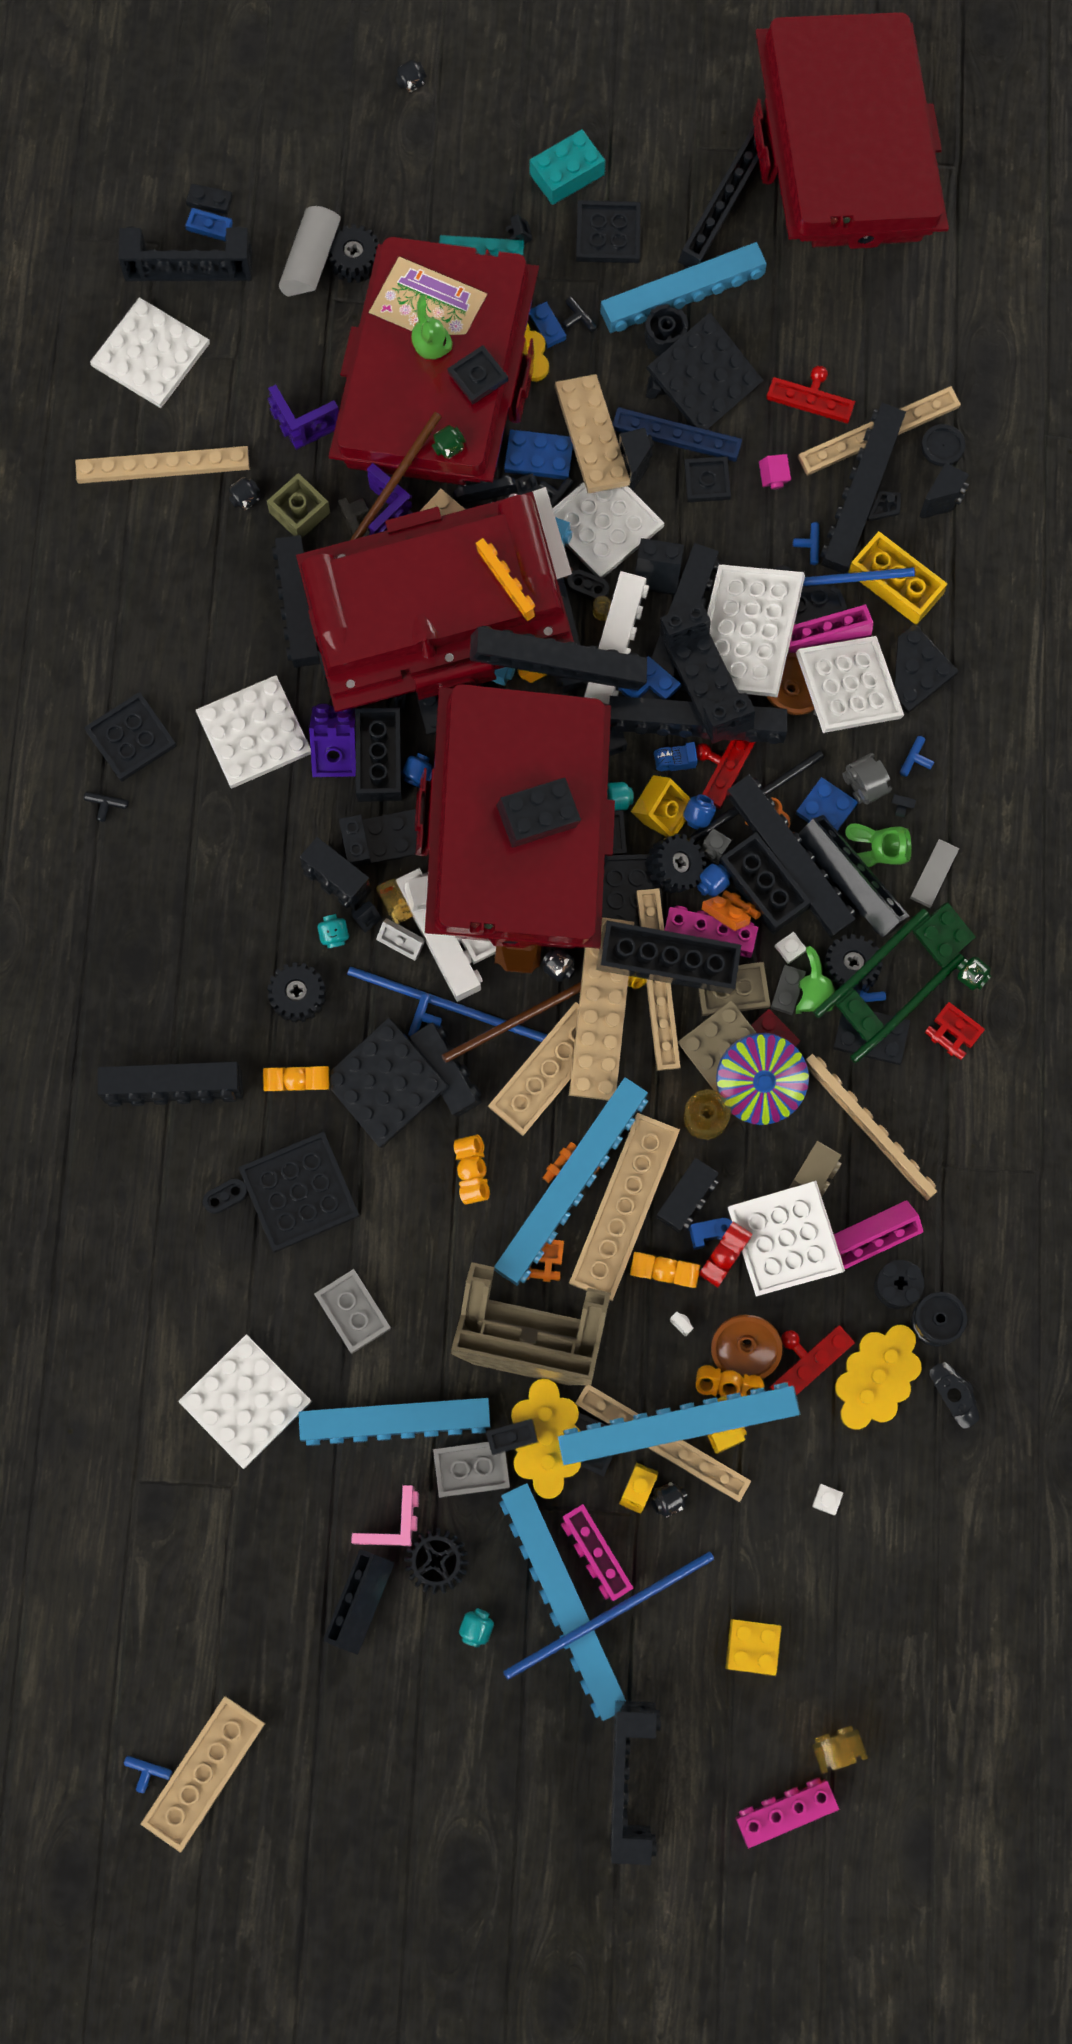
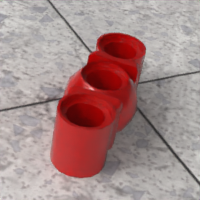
M733 1221L703 1266L699 1276L718 1288L753 1233Z

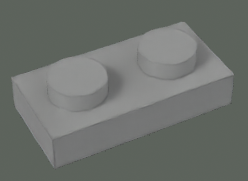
M387 918L383 921L376 940L414 961L419 957L426 940Z

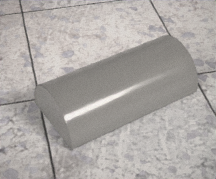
M311 206L305 210L279 282L280 290L287 297L316 290L341 217L337 213L319 206Z

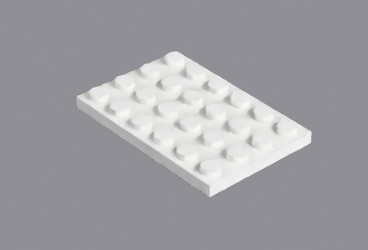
M730 565L718 566L707 612L711 620L710 635L739 693L778 697L805 579L804 572Z

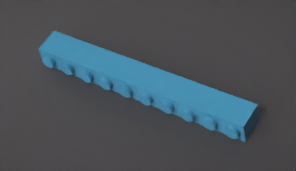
M626 1077L623 1079L494 1266V1271L518 1286L520 1281L525 1283L531 1274V1271L528 1269L533 1262L538 1264L545 1253L542 1249L546 1243L551 1245L558 1234L555 1230L559 1224L564 1226L571 1215L568 1211L572 1205L577 1207L584 1196L581 1192L585 1186L590 1188L597 1176L594 1173L598 1167L603 1169L610 1157L607 1154L611 1148L616 1150L623 1138L620 1135L624 1129L629 1131L636 1119L633 1116L637 1110L642 1112L647 1105V1091Z
M788 1382L774 1385V1390L765 1392L764 1387L750 1390L751 1395L741 1397V1393L726 1395L727 1400L718 1402L717 1398L703 1400L704 1405L694 1407V1403L680 1405V1410L671 1412L670 1408L656 1410L657 1415L648 1417L647 1413L633 1415L634 1420L624 1422V1418L610 1420V1425L601 1427L600 1423L587 1425V1430L578 1432L577 1428L563 1430L564 1435L558 1436L563 1465L801 1415L795 1387H789Z
M526 1483L501 1495L503 1501L499 1502L504 1515L510 1514L513 1523L509 1524L514 1537L519 1536L523 1543L519 1548L524 1559L529 1558L533 1565L529 1569L534 1581H540L543 1590H540L539 1593L544 1604L550 1603L553 1612L549 1613L555 1627L560 1625L563 1635L559 1636L561 1638L590 1620L531 1490ZM593 1630L564 1648L565 1650L570 1648L574 1656L570 1658L571 1664L575 1672L580 1671L584 1680L580 1681L585 1695L590 1693L594 1703L590 1704L595 1717L601 1716L602 1721L615 1716V1701L626 1700Z

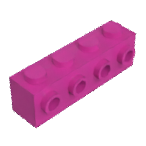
M862 605L794 625L788 653H796L801 648L870 637L873 620L867 606Z
M675 906V908L670 907L664 931L740 944V956L751 958L758 927L750 922L749 925L734 931L705 911H697L695 913L688 911L683 906Z
M906 1200L834 1234V1238L844 1269L924 1231L919 1214Z
M582 1504L562 1517L564 1522L561 1526L567 1536L573 1535L577 1543L573 1546L580 1557L585 1555L589 1564L586 1568L592 1578L598 1577L602 1585L598 1588L604 1598L608 1599L610 1597L614 1601L634 1589L585 1506Z
M820 1777L808 1781L806 1783L808 1787L798 1790L797 1787L785 1791V1796L776 1800L774 1796L762 1801V1806L753 1809L750 1806L740 1810V1816L735 1817L746 1846L751 1848L839 1810L828 1781L825 1779L821 1781Z

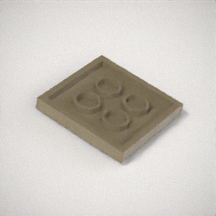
M731 1000L680 1039L678 1044L719 1096L716 1085V1073L723 1054L737 1040L747 1035L755 1034L756 1031Z

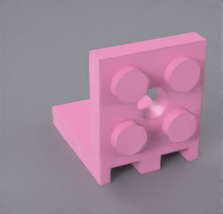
M403 1485L401 1535L352 1533V1543L360 1545L412 1546L413 1531H417L418 1517L414 1516V1507H418L419 1504L418 1491H415L413 1486Z

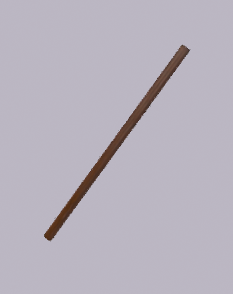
M437 412L433 413L350 540L364 536L369 525L373 522L442 417Z
M581 982L442 1054L444 1062L447 1063L580 993Z

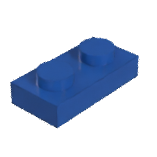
M192 208L185 227L187 231L226 242V228H231L233 222L230 218Z
M547 302L530 309L529 318L538 333L544 337L547 349L566 340V334Z

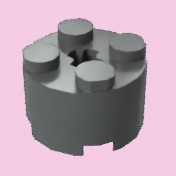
M869 753L848 764L846 771L842 773L845 782L848 785L851 784L854 790L853 797L858 801V804L864 803L868 805L892 791V787L887 785L890 777L882 762L873 759V753Z

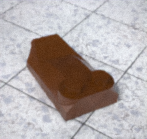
M531 945L525 948L496 946L495 963L500 964L505 971L532 974L534 969L540 967L541 946Z

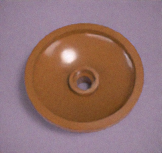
M787 653L778 697H766L776 708L787 709L788 714L803 715L814 711L815 708L796 653Z
M739 1315L726 1320L718 1327L712 1339L711 1352L716 1366L721 1368V1372L734 1370L740 1373L742 1377L744 1374H747L749 1376L757 1375L763 1379L777 1368L782 1356V1341L775 1327L765 1319L754 1315ZM748 1339L751 1343L744 1344L743 1341Z

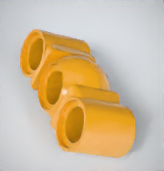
M329 1066L263 1068L264 1091L329 1089Z
M477 1134L456 1139L454 1141L456 1160H460L457 1172L462 1180L459 1182V1194L464 1204H471L488 1200L490 1190L487 1184L488 1180L483 1179L486 1175V1165L482 1159L485 1157L482 1138Z
M634 1252L630 1275L647 1279L653 1278L654 1280L667 1283L674 1282L677 1285L696 1288L700 1264L680 1260L677 1262V1260Z
M710 1365L701 1366L697 1371L696 1389L703 1395L711 1394L716 1396L718 1393L720 1397H723L725 1395L741 1393V1397L751 1395L749 1390L751 1388L758 1389L764 1387L763 1379L757 1375L749 1376L744 1374L742 1377L740 1373L734 1370H726L721 1373V1368L715 1369ZM708 1378V1379H710L711 1381H710V1382H705V1381H703L702 1379ZM731 1383V1384H734L735 1386L729 1387V1386H726L725 1384Z

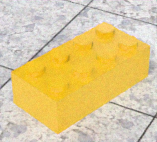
M879 531L851 562L848 572L858 573L914 567L915 576L859 582L916 625L942 597L947 587V583Z

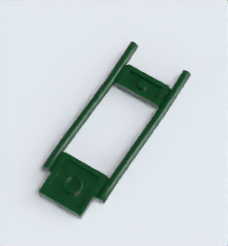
M948 902L940 906L930 916L923 908L847 982L817 1007L813 1013L816 1017L820 1018L836 1004L860 1036L866 1040V1043L850 1056L851 1060L857 1063L890 1034L960 965L965 958L959 951L975 938V935ZM912 931L942 969L883 1026L882 1022L853 987Z

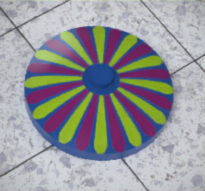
M755 1033L737 1040L723 1054L716 1073L718 1094L726 1108L742 1121L758 1125L776 1123L790 1116L802 1103L809 1083L807 1064L800 1051L787 1039L771 1033Z

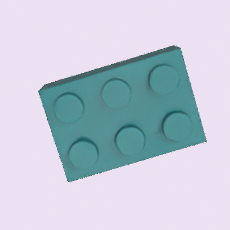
M580 130L530 159V175L553 205L605 175V159L585 132Z

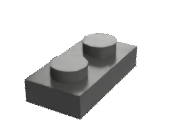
M784 965L771 1009L789 1015L793 1014L801 990L798 988L799 981L805 977L806 971Z

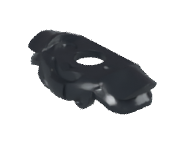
M946 1362L934 1366L929 1371L930 1377L955 1420L962 1428L973 1426L979 1421L980 1417L975 1405L977 1402L974 1398L972 1391L974 1389L971 1383L967 1382L958 1372L956 1373ZM956 1388L960 1390L961 1399L958 1402H951L948 1399L947 1393L950 1389Z

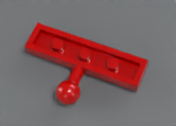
M816 366L812 369L811 378L813 381L810 388L773 377L766 400L847 424L855 404L853 400L819 391L820 384L828 377V372L823 366Z
M746 740L730 741L723 756L712 752L710 746L705 743H700L695 747L698 760L705 761L708 759L718 764L702 794L710 797L714 801L713 804L716 808L721 809L727 797V790L733 786L756 742H747Z
M838 1325L807 1352L799 1343L800 1338L795 1331L788 1330L784 1332L781 1336L782 1345L787 1349H793L800 1359L771 1384L769 1388L774 1390V1385L788 1382L789 1387H795L796 1395L799 1394L855 1342Z

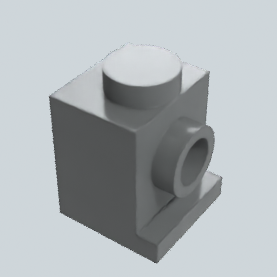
M712 829L704 840L700 853L704 852V858L719 865L720 857L725 855L730 849L732 840L717 830Z

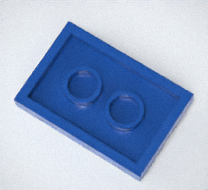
M510 429L504 472L522 475L533 473L534 476L565 480L569 477L573 450L571 438L569 436Z

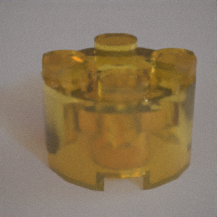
M705 1089L696 1092L690 1097L684 1109L683 1120L688 1132L698 1139L705 1140L721 1135L730 1120L731 1109L729 1102L715 1090ZM704 1111H708V1114L712 1115L710 1116V1119H706L705 1116H702Z
M852 1726L838 1730V1736L830 1738L829 1734L814 1738L816 1744H813L812 1747L822 1774L828 1773L827 1767L830 1766L832 1770H837L857 1763L856 1757L861 1756L862 1760L868 1759L858 1729L853 1730Z

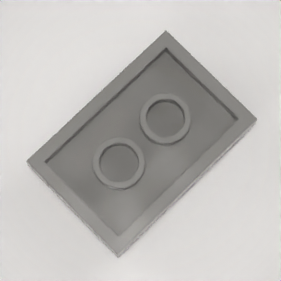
M354 1269L314 1294L351 1354L391 1329Z
M489 1442L433 1449L439 1498L510 1488L506 1453L493 1456Z

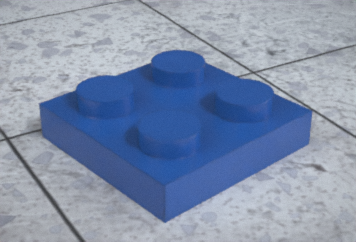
M821 777L796 811V815L808 823L812 819L824 815L838 831L857 806L858 801Z

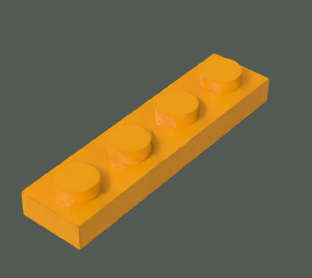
M484 538L476 542L478 553L524 618L529 621L535 617L533 610L535 607L534 602L529 595L525 597L521 592L523 588L517 578H511L509 567L504 560L499 561L496 556L498 553L493 544H487Z

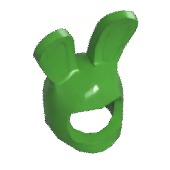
M420 295L417 302L418 322H416L412 330V343L420 356L425 359L434 360L450 352L453 343L450 334L444 328L441 321L427 315L426 295Z
M852 823L845 830L849 840L872 843L871 851L857 854L868 868L877 863L902 865L909 862L911 858V837L907 828L889 827L882 830H874L861 824Z
M812 946L806 947L811 964V974L799 981L798 988L802 989L803 995L801 1001L796 1006V1014L813 1012L835 992L832 981L823 975L820 957ZM835 1004L828 1011H832Z

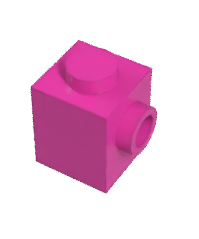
M787 454L767 456L759 461L763 487L771 486V489L783 488L784 484L791 480Z

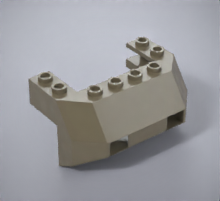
M471 1262L465 1285L461 1316L451 1349L452 1355L477 1366L536 1379H549L554 1383L591 1385L611 1293L587 1288L581 1320L489 1300L495 1267Z

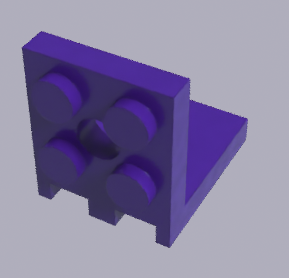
M275 384L268 388L270 397L267 399L271 406L270 412L275 420H279L281 432L284 437H289L296 450L335 431L339 414L335 401L295 419L277 385Z
M372 463L367 468L369 487L379 496L391 478ZM398 484L386 501L389 506L369 525L370 535L387 531L385 520L413 513L410 511L412 508V503L409 501L411 495Z
M328 704L313 706L309 727L312 777L356 776L355 709L357 707L335 713L334 706H329ZM337 751L340 756L332 759L328 756V752Z

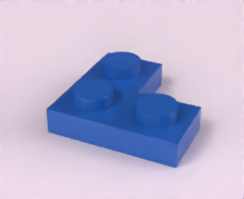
M648 656L647 683L638 691L619 687L618 690L626 697L641 698L651 689L662 700H669L681 688V683Z

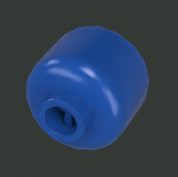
M420 753L417 754V757L409 756L401 771L402 776L405 777L403 781L420 788V779L424 768H427L426 781H428L430 773L434 769L433 765L429 763L430 758Z
M702 794L691 797L683 812L687 824L694 829L709 826L716 812V807L713 804L714 801Z
M710 864L700 874L701 882L698 883L697 888L704 896L707 894L711 897L718 896L729 887L731 876L723 865Z

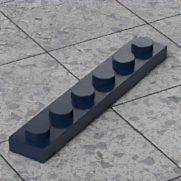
M619 407L613 422L614 431L624 433L645 428L647 435H651L653 441L715 457H727L728 460L734 462L737 461L742 444V439Z

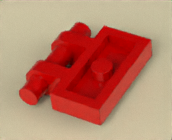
M948 1002L934 1020L941 1027L935 1030L932 1026H929L924 1033L931 1037L930 1040L935 1044L938 1042L947 1049L949 1055H955L958 1059L962 1060L966 1052L959 1047L965 1044L971 1048L985 1029ZM946 1031L957 1038L954 1043L943 1036Z

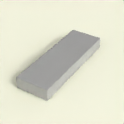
M940 839L938 840L910 899L931 908L959 848Z

